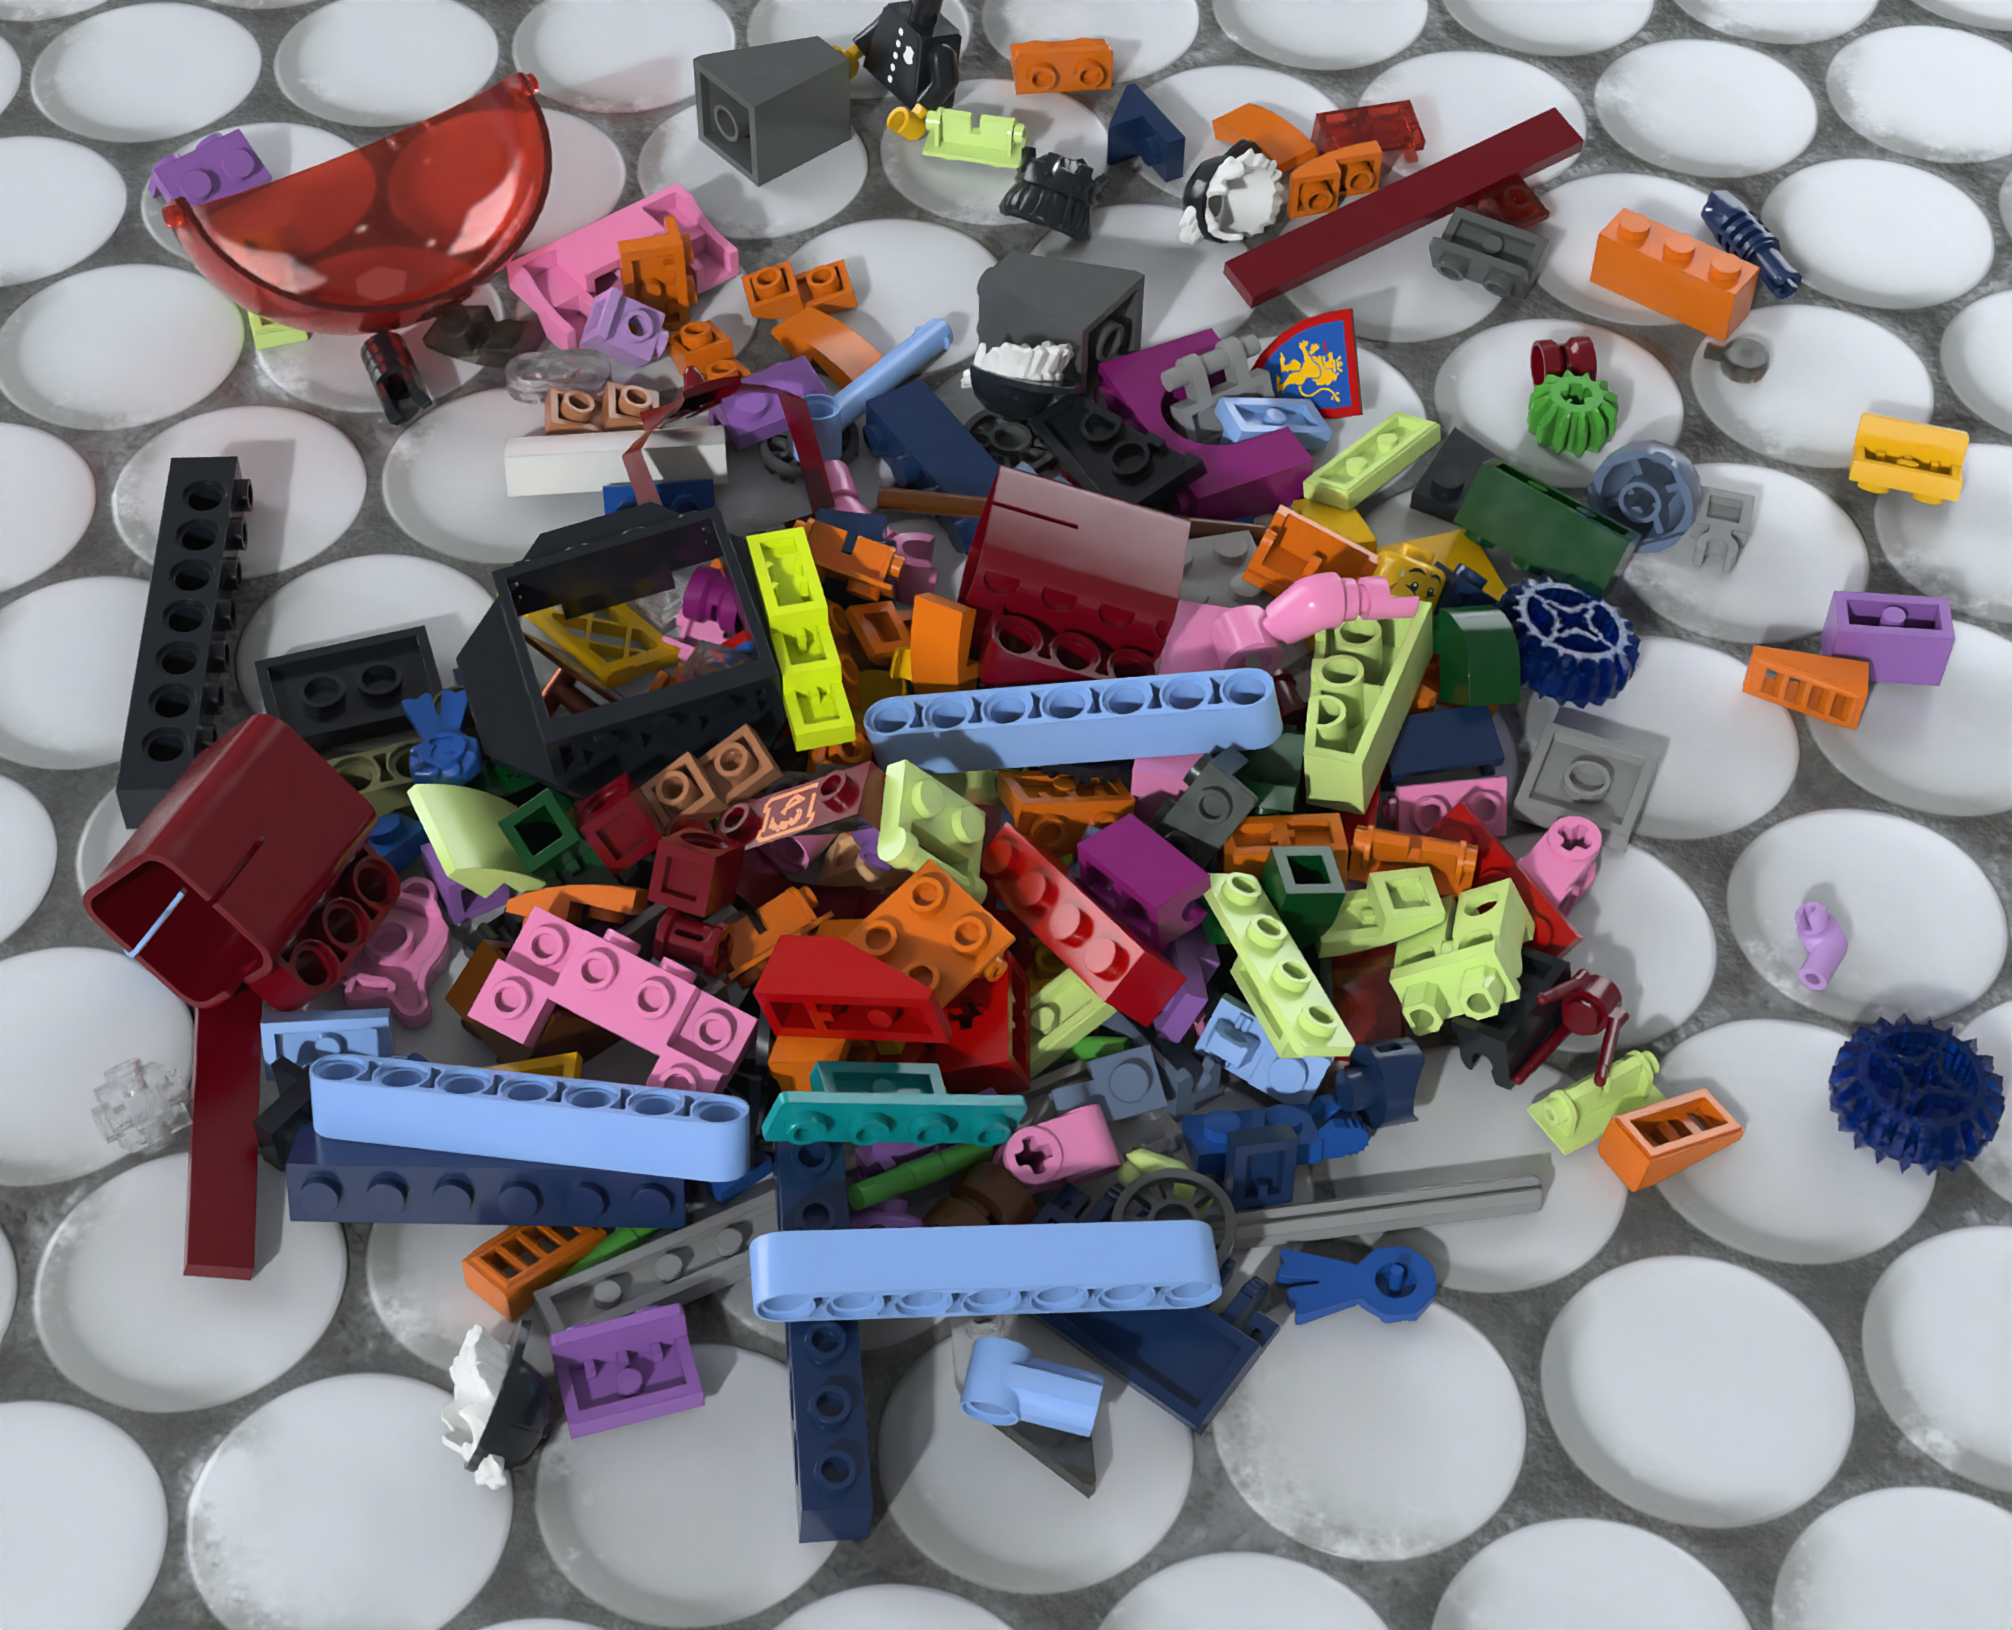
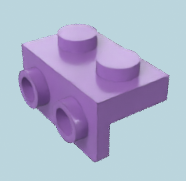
M237 129L224 136L220 132L211 134L203 139L196 146L195 150L183 156H180L179 153H173L161 159L153 168L148 191L153 198L163 195L177 218L186 228L269 187L272 176L241 130Z
M804 355L787 362L775 363L766 370L740 379L741 383L766 385L788 391L799 397L810 394L832 396ZM746 393L721 399L722 404L709 409L708 423L710 426L724 425V429L738 450L789 431L778 394Z
M680 1303L663 1307L659 1305L646 1306L636 1310L631 1315L599 1323H578L563 1332L552 1334L549 1337L554 1373L571 1440L705 1405L702 1384L687 1335L686 1317L683 1306Z

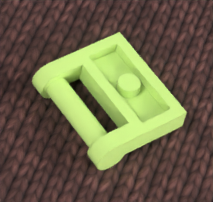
M906 759L887 765L881 827L877 846L878 856L896 869L905 867L913 873L931 859L974 900L982 905L987 894V885L984 880L979 878L986 813ZM919 845H921L922 847H924L925 849H927L928 851H930L931 853H933L935 856H933L932 854H930L929 852H927V851L924 850L923 848L919 847Z

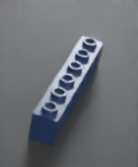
M775 1141L774 1186L778 1232L850 1229L843 1142L820 1141L806 1145H796L789 1141ZM858 1320L784 1322L799 1543L869 1539L873 1500Z

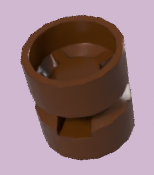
M978 1161L950 1189V1197H942L921 1219L927 1227L1029 1224L1038 1213V1210L1025 1186L1010 1172L989 1161Z

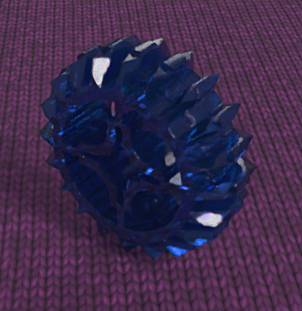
M1542 576L1537 582L1530 578H1524L1519 585L1510 584L1507 591L1501 595L1499 603L1494 605L1508 618L1517 639L1520 655V689L1530 688L1536 691L1539 700L1544 696L1554 698L1561 707L1567 701H1571L1578 708L1584 709L1589 702L1593 705L1602 706L1607 699H1616L1619 692L1623 691L1628 681L1631 680L1638 666L1637 660L1640 655L1638 647L1641 640L1633 633L1635 624L1630 620L1622 618L1623 609L1609 606L1605 602V595L1595 596L1587 591L1586 585L1578 588L1570 585L1565 578L1559 583H1554L1547 576Z
M1905 1013L1895 1021L1894 1025L1886 1019L1879 1017L1870 1029L1860 1026L1857 1032L1852 1035L1851 1040L1845 1041L1844 1046L1838 1050L1834 1062L1835 1065L1832 1066L1828 1078V1083L1830 1084L1828 1090L1831 1091L1829 1110L1839 1114L1837 1118L1839 1122L1838 1131L1855 1132L1853 1137L1854 1150L1869 1146L1875 1150L1876 1164L1889 1157L1898 1161L1901 1173L1910 1168L1912 1163L1919 1164L1927 1176L1936 1170L1939 1164L1953 1172L1957 1166L1962 1164L1963 1159L1973 1162L1982 1153L1984 1146L1987 1147L1989 1141H1993L1999 1128L1998 1122H2000L2005 1110V1097L2001 1095L2003 1091V1076L1993 1073L1994 1056L1976 1055L1978 1051L1977 1038L1961 1041L1956 1037L1955 1024L1943 1031L1933 1027L1930 1016L1921 1022V1025L1913 1024Z

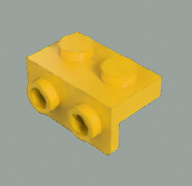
M1864 412L1860 418L1849 461V480L1858 482L1857 486L1873 493H1889L1890 488L1911 492L1912 498L1927 504L1939 505L1943 504L1944 500L1958 502L1963 485L1962 466L1969 443V434L1965 431Z

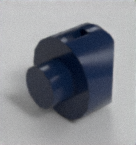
M1406 1036L1356 1045L1351 1052L1349 1069L1339 1070L1335 1078L1336 1095L1342 1109L1346 1112L1357 1111L1363 1122L1371 1129L1419 1121L1414 1115V1099L1425 1059L1416 1042Z

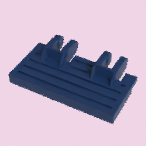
M1067 1182L1052 1202L1048 1200L1029 1224L1111 1222L1115 1203L1125 1187L1119 1183H1114L1105 1192L1104 1196L1099 1199L1084 1220L1080 1222L1077 1219L1091 1203V1199L1088 1195ZM1142 1208L1141 1212L1136 1216L1147 1217L1150 1211ZM1230 1257L1222 1264V1268L1219 1271L1222 1288L1228 1284L1236 1267V1262ZM1256 1275L1242 1286L1220 1317L1208 1309L1212 1303L1188 1309L1027 1314L1200 1436L1280 1331L1279 1324L1257 1310L1267 1295L1269 1284Z

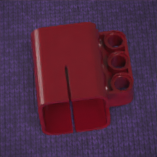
M1000 464L970 545L957 598V603L976 609L968 658L978 661L977 672L981 682L988 689L1159 675L1162 650L1174 622L1179 602L1191 525L1190 519Z
M258 713L247 718L199 753L83 895V906L91 919L130 953L136 948L177 894L181 892L183 894L134 958L178 998L196 1008L210 1009L231 998L244 982L274 1009L282 1012H293L327 993L338 984L397 902L401 893V885L398 874L391 864L367 843L371 837V831L378 823V816L373 806L290 726L269 714Z

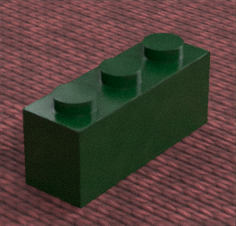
M1498 457L1482 463L1453 520L1454 523L1466 529L1464 535L1472 542L1489 549H1494L1495 545L1514 555L1512 561L1518 567L1532 574L1542 575L1543 572L1554 576L1563 581L1561 588L1566 593L1590 602L1592 598L1600 601L1613 591L1642 536L1638 532Z

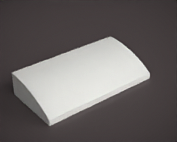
M724 425L654 429L641 449L653 482L713 478V485L728 484ZM645 430L507 438L504 447V466L508 497L603 491V486L631 484L622 455L646 432Z

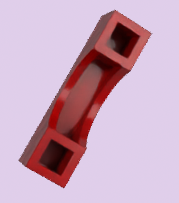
M1006 822L982 852L979 878L985 881L987 888L1104 1002L1148 1028L1187 977L1153 945L1128 928L1093 899L1079 885L1081 878L1050 849L1010 823Z

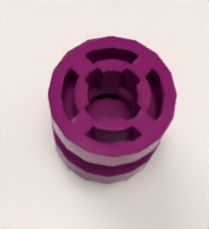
M705 564L698 566L693 572L684 594L682 604L684 618L703 624L709 620L717 622L722 631L734 635L744 630L727 580L723 576L722 571Z

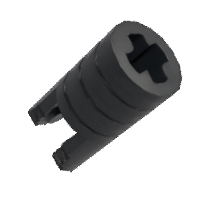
M390 331L380 332L364 342L360 356L390 425L398 426L406 421L403 414L404 411L398 402L399 400L411 397L423 409L432 405V400L407 344L401 335Z

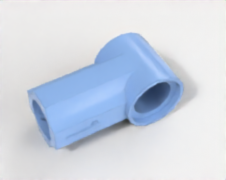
M981 1337L974 1341L959 1402V1409L965 1415L988 1424L1009 1426L1022 1420L1090 1437L1099 1406L1104 1375L1034 1358L1033 1352L1028 1347L1009 1339Z

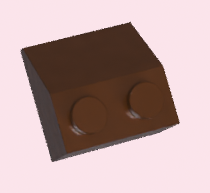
M483 939L444 998L462 1017L460 1020L462 1027L474 1037L483 1040L496 1054L497 1065L571 1052H578L583 1058L582 1064L624 1039L558 1004L555 1005L532 1049L467 1016L497 959L499 958L505 962L514 945L511 942Z

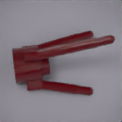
M1579 969L1571 979L1548 988L1537 995L1536 1001L1540 1005H1545L1565 997L1562 1002L1563 1022L1513 1075L1512 1081L1515 1085L1523 1084L1571 1033L1581 1036L1596 1035L1605 1028L1596 1065L1594 1084L1598 1087H1603L1606 1084L1620 1029L1629 1019L1628 1012L1621 1009L1622 996L1619 988L1613 981L1601 975H1590L1587 970Z

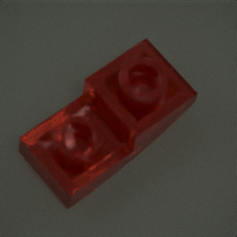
M1522 178L1481 195L1480 200L1464 207L1473 213L1522 230L1547 220L1550 215V211Z

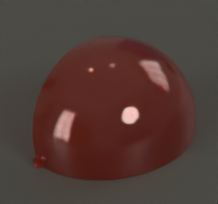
M514 73L476 96L402 131L319 165L231 196L191 206L184 196L173 198L162 208L163 219L167 226L172 229L191 262L211 284L242 308L268 321L299 331L321 335L357 336L399 330L430 320L460 305L497 277L511 262L529 237L543 210L551 180L552 148L543 111L534 95L539 91L538 81L532 73Z

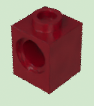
M626 772L576 805L578 831L614 877L657 849L658 840L664 838L662 823L650 803Z
M690 826L658 840L647 900L703 918L734 903L746 843Z

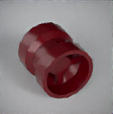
M1571 337L1566 343L1557 344L1552 339L1535 341L1530 354V368L1534 387L1541 385L1547 374L1562 378L1566 370H1569L1574 376L1580 377L1589 372L1590 379L1595 382L1597 361L1594 345L1590 337Z

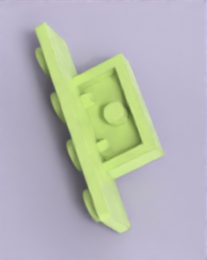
M1239 872L1230 874L1208 873L1210 875L1211 888L1203 895L1238 954L1230 973L1279 1058L1350 1056L1355 1047L1353 1038L1256 877Z

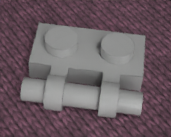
M1249 334L1240 339L1234 336L1217 342L1214 350L1200 356L1194 353L1184 356L1176 361L1175 367L1161 373V382L1168 392L1183 386L1185 387L1187 399L1170 406L1175 431L1178 435L1200 444L1219 445L1224 428L1216 417L1214 410L1220 397L1275 398L1269 371L1259 368L1249 370L1247 359L1259 354L1261 351L1260 342L1255 335ZM1224 369L1227 381L1210 388L1207 376Z

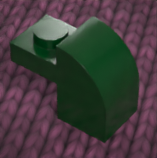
M1493 605L1439 608V614L1433 615L1432 631L1433 653L1440 655V701L1467 707L1520 703L1519 648L1514 630L1505 614Z
M1283 728L1281 736L1271 745L1265 748L1244 750L1242 752V755L1249 760V763L1236 779L1258 797V803L1247 816L1298 814L1305 772L1303 755L1305 731Z
M546 788L497 822L528 873L545 879L549 887L589 884L626 886L620 875L616 877L612 875L578 831L576 806L560 792ZM585 904L581 923L574 926L587 930L600 920L587 916L589 905Z
M1330 846L1271 847L1258 880L1299 950L1319 940L1320 936H1323L1331 928L1346 895ZM1204 895L1195 899L1196 905H1200L1207 911L1202 925L1208 945L1231 944Z

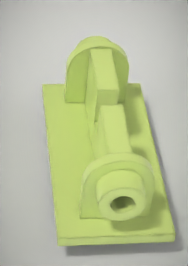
M939 106L937 111L929 110L927 113L926 130L930 131L922 150V155L1016 169L1020 166L1022 148L1027 145L1029 135L1026 134V124L1018 123L1015 117L1007 118L982 114L980 128L972 127V112L946 109Z
M1632 1050L1626 1053L1625 1057L1612 1063L1607 1082L1603 1087H1598L1594 1084V1072L1561 1090L1557 1089L1551 1092L1548 1097L1528 1106L1526 1111L1566 1156L1602 1137L1611 1117L1667 1099L1653 1084V1075L1659 1073V1064L1656 1057L1650 1051L1640 1053L1637 1050Z

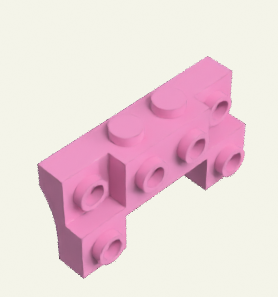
M678 182L507 263L510 289L538 314L540 331L569 359L588 350L580 346L579 342L594 297L611 287L622 290L617 241L665 234L664 217L675 216L680 234L689 233L694 264L685 265L686 275L693 276L697 295L740 274L738 249L712 226L697 205L692 194Z
M534 906L505 962L499 958L497 959L467 1015L532 1049L555 1005L558 1004L657 1055L659 1059L644 1086L722 1094L732 1076L749 1054L757 1039L759 1023L757 1018L694 986L693 983L698 974L683 965L663 957L657 967L637 957L642 945L608 928L604 937L600 938L537 906Z

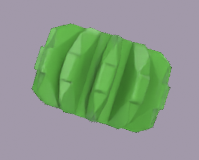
M1566 370L1562 378L1547 374L1544 382L1541 385H1536L1534 392L1530 395L1527 417L1528 432L1537 436L1538 446L1555 447L1556 456L1563 451H1570L1579 459L1584 450L1599 453L1602 445L1610 442L1612 435L1616 431L1619 408L1617 403L1618 395L1608 391L1607 381L1593 382L1590 379L1589 372L1580 377L1574 376L1569 370Z

